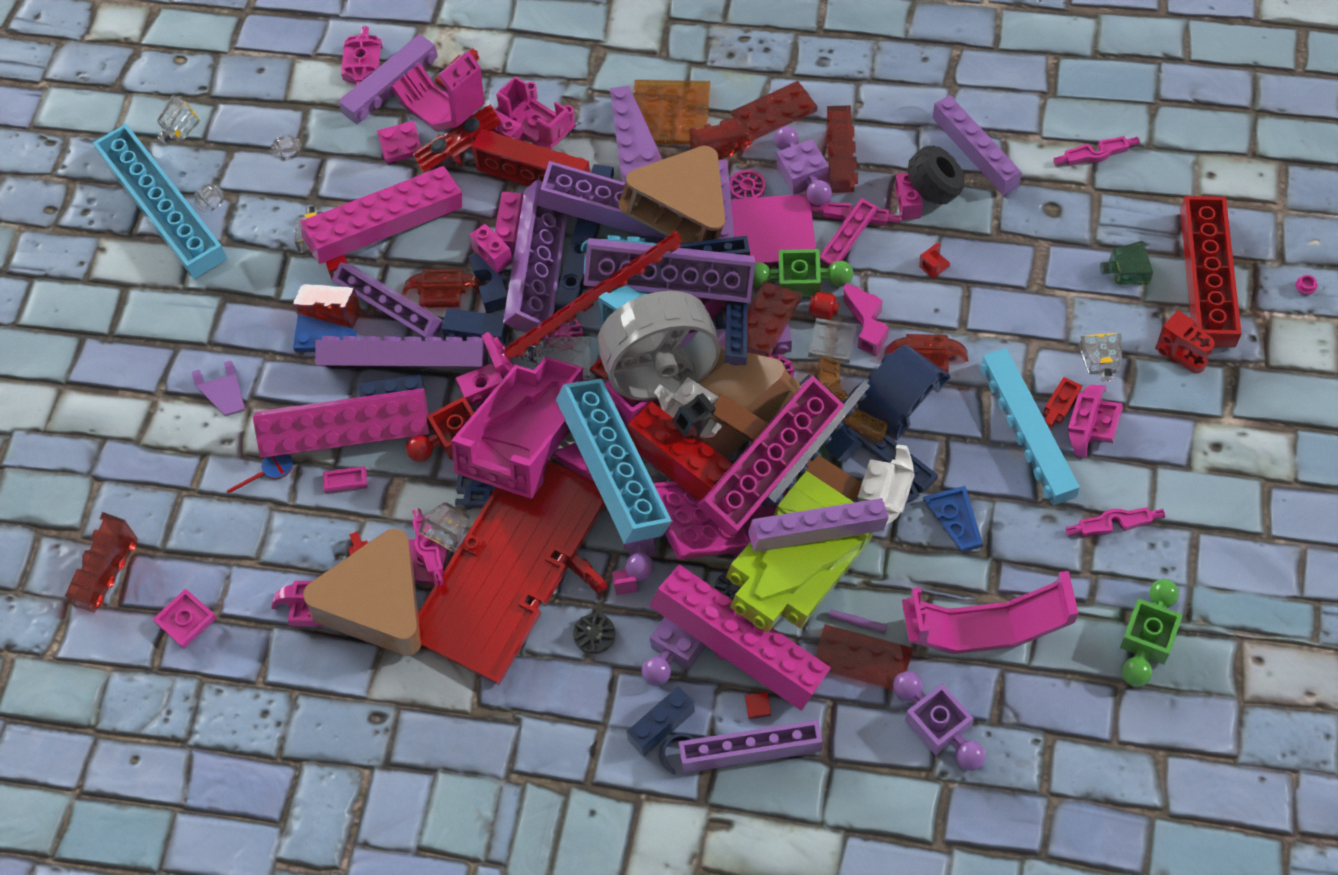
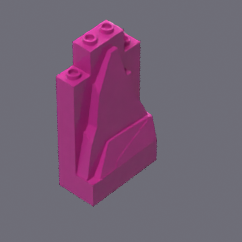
M545 356L535 370L515 365L451 440L454 473L532 499L544 483L543 474L549 458L570 432L556 402V398L563 384L584 381L583 367Z

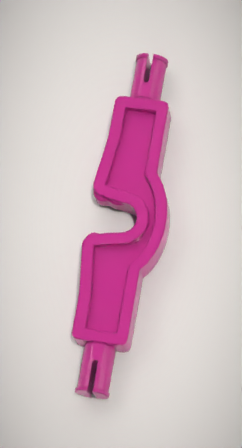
M1121 136L1101 140L1098 143L1099 151H1094L1089 144L1066 150L1063 156L1054 157L1053 162L1055 166L1063 163L1071 166L1083 162H1101L1108 159L1111 155L1128 151L1130 146L1139 145L1140 140L1138 136L1130 139Z
M828 202L822 206L812 204L811 212L823 213V217L843 221L846 220L853 210L851 203ZM878 208V211L869 223L885 226L888 222L900 224L901 215L889 214V210Z
M1148 507L1130 511L1111 509L1101 514V516L1083 519L1079 521L1078 525L1066 527L1067 536L1081 533L1082 537L1110 534L1113 531V520L1120 524L1122 530L1128 531L1150 525L1154 519L1165 518V512L1163 508L1150 511Z
M415 508L412 511L414 515L412 523L416 535L414 540L415 552L418 558L424 562L428 577H432L434 585L438 587V582L440 586L444 583L441 577L443 567L439 548L427 547L434 544L435 541L423 534L430 536L427 532L432 531L428 518L423 517L421 509L417 508L416 511Z

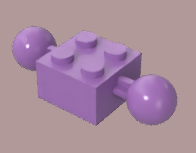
M790 126L779 128L774 136L775 145L780 149V151L776 152L777 169L793 195L807 190L806 195L810 203L816 206L825 205L832 196L831 187L827 183L829 182V166L813 139L798 144L799 135L794 128Z
M655 538L624 544V550L629 551L630 557L626 562L627 575L629 577H636L638 582L649 579L654 571V563L649 556H656Z
M664 617L650 636L651 648L660 653L659 657L649 658L643 664L642 676L648 684L661 686L670 678V663L672 661L689 671L706 645Z
M904 671L898 674L893 682L895 694L900 699L913 701L915 704L907 710L905 722L935 755H938L951 744L956 749L955 758L961 768L967 771H975L981 768L986 759L983 746L973 740L966 741L962 736L972 727L974 718L943 684L926 696L922 692V680L916 673Z

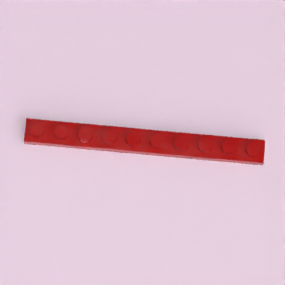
M677 230L506 346L505 354L509 360L514 356L518 358L526 352V348L530 345L536 346L543 340L542 337L546 334H554L564 322L570 323L577 317L576 314L583 310L585 312L594 305L593 302L598 300L599 296L605 292L611 293L610 291L615 287H623L628 282L627 279L633 275L635 277L639 276L646 270V266L651 263L655 265L661 261L662 255L668 251L670 253L676 251L680 247V243H682L681 236Z

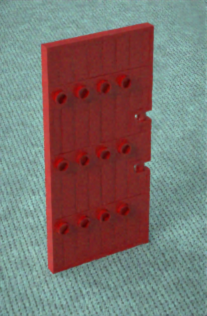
M549 460L543 474L544 483L532 499L497 487L494 489L441 575L444 582L443 585L440 586L438 582V587L434 586L418 612L422 647L497 685H500L541 615L538 609L541 604L547 605L568 568L565 562L568 558L572 560L574 555L577 554L605 507L604 500L594 481ZM556 554L559 555L557 560L554 559ZM529 599H532L533 601L531 602V604H527Z

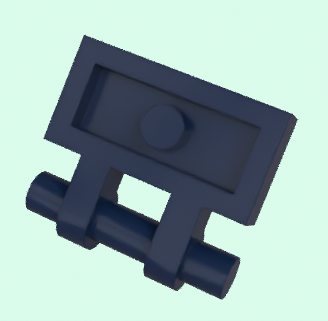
M458 474L456 491L457 494H464V499H455V507H463L464 510L483 508L496 487ZM472 495H483V499H472Z

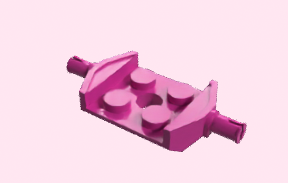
M364 26L361 27V34L359 36H349L344 41L341 69L342 79L356 84V86L379 68L380 52L383 44L377 36L368 35V26H365V29ZM359 54H365L363 57H357Z

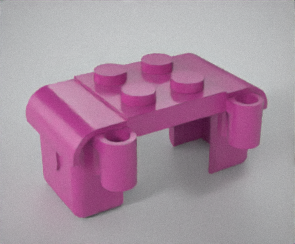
M513 77L496 94L498 106L495 109L521 124L524 137L537 146L547 147L552 150L576 127L572 106L566 105L563 107L559 103L554 102V112L536 101L538 93L534 82L526 83L518 77Z

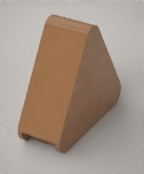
M700 146L630 171L627 174L619 201V209L625 215L667 237L677 230L681 236V244L719 239L725 223V213L717 152L709 146Z
M720 347V358L716 366L698 384L716 396L723 394L768 423L799 389L800 383L796 378L790 376L785 370L784 364L778 359L747 353L746 365L734 366L724 363L725 348ZM713 415L710 419L721 424V429L718 430L714 437H699L726 459L749 440V438Z
M389 529L306 586L303 596L314 622L405 656L413 655L420 649L421 638L413 559L408 537L402 530Z

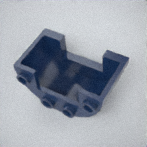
M903 345L892 354L887 353L883 357L882 364L878 369H873L868 376L870 387L865 392L867 396L858 404L857 408L860 414L896 440L911 425L909 417L930 392L934 390L938 393L951 378L950 374L908 345Z

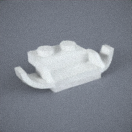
M687 377L675 394L669 392L662 385H659L654 391L662 410L673 418L679 407L691 402L698 394L703 393L713 405L718 396ZM710 419L699 437H714L718 430L721 429V424Z
M897 444L895 460L892 459L891 463L870 459L857 497L860 502L883 498L889 516L886 524L891 523L900 513H903L915 476L908 446Z

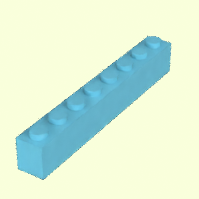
M1007 348L983 355L982 364L980 365L981 373L984 377H987L990 391L995 393L998 398V406L1001 411L1004 410L1008 426L1015 431L1016 441L1018 445H1022L1026 461L1033 466L1034 476L1037 481L1041 482L1044 496L1046 499H1050L1052 505L1077 498L1080 486Z

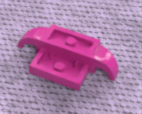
M1092 384L1086 387L1082 393H1078L1068 427L1075 457L1087 458L1088 444H1091V441L1113 443L1123 405L1122 403L1102 400L1103 392L1107 389L1106 385Z
M294 581L292 585L285 586L276 592L272 601V609H276L278 604L287 603L290 609L288 617L289 626H323L313 621L303 596L306 586L312 581Z

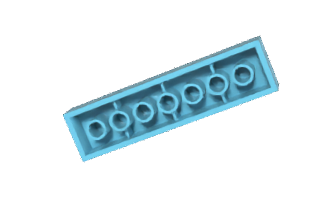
M595 379L563 384L556 402L623 543L626 544L663 536L672 520L603 380Z

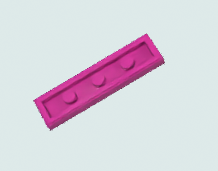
M861 198L820 254V262L829 267L836 261H842L874 217L878 207Z

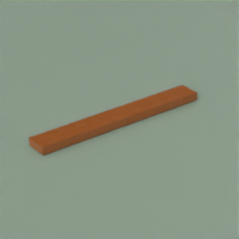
M723 394L718 396L713 405L716 408L713 413L714 417L752 441L768 424ZM819 455L813 461L809 460L806 465L809 467L806 471L848 499L854 500L858 497L862 482Z

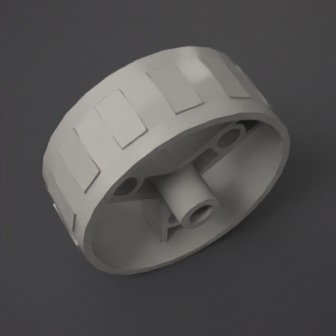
M681 291L654 292L627 302L606 319L600 328L597 339L599 354L612 387L620 395L634 400H658L654 391L659 385L675 394L687 377L696 383H700L716 366L721 351L716 335L717 332L705 306L695 296ZM690 329L697 330L698 333L682 348L679 344Z

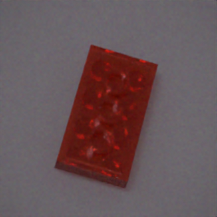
M796 81L732 110V117L751 142L816 112L817 105L800 82Z
M766 281L763 282L747 312V352L770 357L799 305L802 293Z
M825 624L815 657L831 667L830 673L894 690L893 682L896 676L908 670L913 647Z

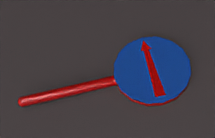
M289 454L265 457L262 461V472L227 490V493H231L263 475L272 479L285 477L293 468L292 457Z

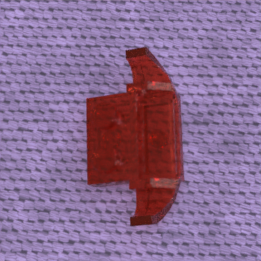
M423 269L422 273L415 274L406 280L402 295H406L409 289H417L418 295H420L419 306L423 308L460 307L462 294H466L467 288H473L480 294L479 287L483 285L477 277L463 272V269Z
M906 334V337L892 341L884 352V356L887 353L892 354L903 345H908L948 374L949 361H952V355L961 356L964 362H969L966 347L957 340L948 338V335Z

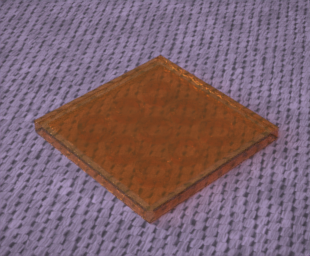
M635 80L633 96L655 144H707L710 81Z

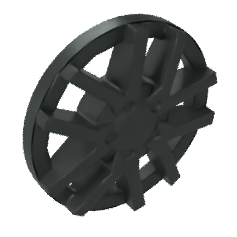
M598 613L582 616L574 627V641L578 648L586 653L598 654L604 652L614 642V625L607 616ZM598 618L602 619L599 625L596 624ZM584 622L588 627L584 628L581 624ZM605 622H607L610 625V627L603 626ZM578 629L582 631L579 635H577ZM612 631L611 635L603 634V632ZM586 637V640H584L582 643L578 641ZM602 639L609 640V642L604 646ZM591 642L592 649L584 647ZM599 642L601 648L595 649L594 643Z

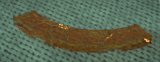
M821 355L817 369L818 381L843 402L848 394L842 389L840 384L839 371L841 362ZM853 406L856 410L848 418H843L845 423L859 433L882 443L888 424L869 415L865 411L861 412Z

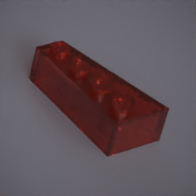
M851 105L827 106L826 137L829 181L832 193L854 192V185L858 184V172H854V168H857V157L853 156V153H856V143L852 138L855 132L854 126H852Z
M102 512L99 518L103 520L99 530L94 529L91 538H94L90 550H85L82 556L83 566L81 569L76 570L65 594V597L72 605L93 613L103 604L107 591L114 585L120 569L124 568L127 557L135 549L138 541L137 536L126 520Z

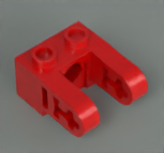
M1177 310L1163 325L1155 349L1161 355L1167 356L1189 371L1201 373L1207 366V356L1212 353L1215 342L1212 337L1194 326L1195 321Z

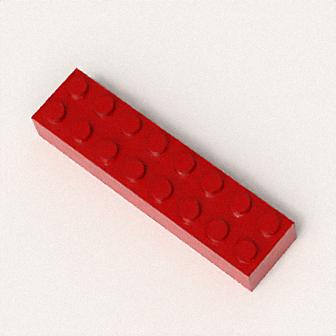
M1185 196L1180 209L1190 318L1195 321V327L1213 338L1215 342L1214 347L1236 348L1242 333L1226 197Z

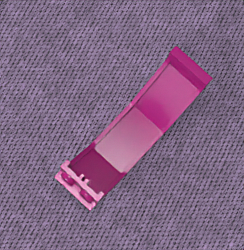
M469 51L462 54L437 75L448 93L431 80L421 64H417L390 86L400 100L399 104L435 131L458 127L485 104L481 67Z
M1069 571L1059 572L1057 580L1049 585L1003 603L944 608L921 601V588L912 589L910 598L901 599L909 642L951 654L1018 647L1074 624L1079 614Z

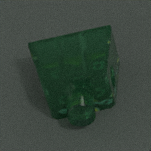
M1143 241L1113 249L1109 262L1100 263L1101 274L1113 273L1115 283L1147 285L1150 284L1153 275Z

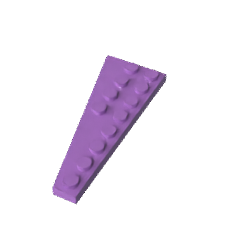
M629 86L610 88L621 177L624 183L630 171L663 160Z

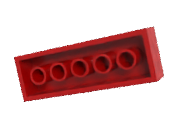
M481 129L471 146L477 171L526 186H530L537 179L543 182L549 161L590 172L589 161L583 158L550 150L547 147H540L527 141L517 140L511 136L497 134L494 131Z
M651 401L628 423L626 429L640 456L672 481L676 482L685 491L689 492L698 501H701L733 464L700 438L692 439L690 435L684 437L673 424V417Z

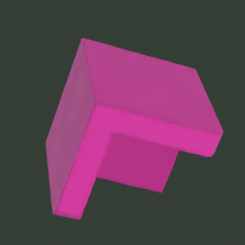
M626 570L612 572L616 595L638 592L636 577H629Z

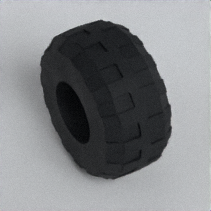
M923 147L910 158L907 169L910 182H912L915 190L928 202L936 205L948 204L964 189L965 180L960 165H958L949 152L941 147Z

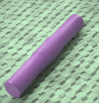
M830 609L828 618L885 633L887 629L886 624Z

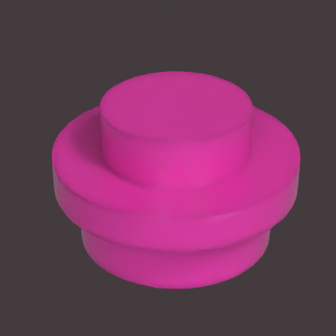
M1303 275L1297 279L1295 286L1300 293L1310 295L1316 291L1317 281L1311 275Z

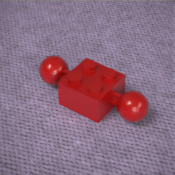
M465 397L427 415L430 428L434 434L429 437L416 435L408 440L406 453L411 460L415 462L428 460L433 453V448L439 445L442 446L449 460L453 458L451 440L474 414Z

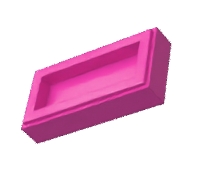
M366 467L323 472L325 494L368 488Z

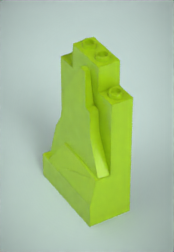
M806 471L779 503L773 516L854 502ZM874 532L754 552L750 542L731 564L726 578L734 585L741 587L735 594L730 608L766 633L773 628L781 616L801 629L868 546Z

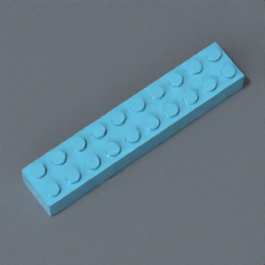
M127 124L93 142L100 158L193 280L227 260L222 245Z

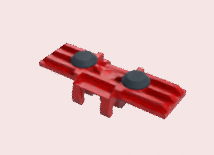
M490 104L443 136L438 134L436 139L417 150L413 155L423 173L450 156L459 166L463 163L459 154L468 148L472 150L471 146L480 130L491 131L502 124Z

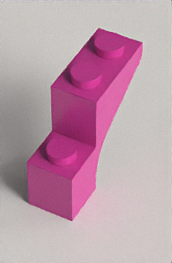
M846 283L844 286L843 302L863 329L858 336V348L876 356L888 339L889 332L888 326L881 321H876L882 312L883 300L879 299L876 295L862 291L857 286Z

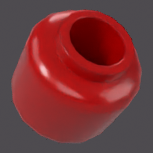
M817 292L815 296H811L808 311L811 312L814 318L828 321L832 319L833 314H838L840 303L836 302L834 294Z

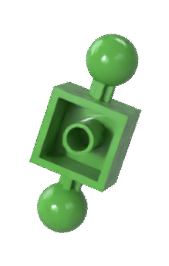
M820 249L779 250V269H770L762 262L755 263L752 287L763 288L770 281H779V297H811L820 292L821 280H829L838 287H843L846 283L849 284L853 278V269L845 261H836L829 268H820Z
M1167 579L1158 580L1150 587L1149 597L1152 603L1137 599L1120 645L1121 649L1135 654V657L1128 659L1122 666L1123 679L1134 687L1144 686L1150 681L1152 668L1148 662L1149 659L1163 665L1165 664L1183 614L1167 609L1175 605L1179 598L1178 587Z

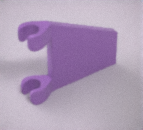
M231 360L224 362L228 376L204 383L200 370L193 371L192 376L195 386L224 416L245 411L236 369Z

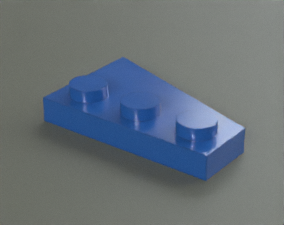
M298 314L293 349L295 352H315V341L322 340V336H335L343 340V336L357 337V332L354 329Z
M966 486L923 497V501L961 552L983 547Z

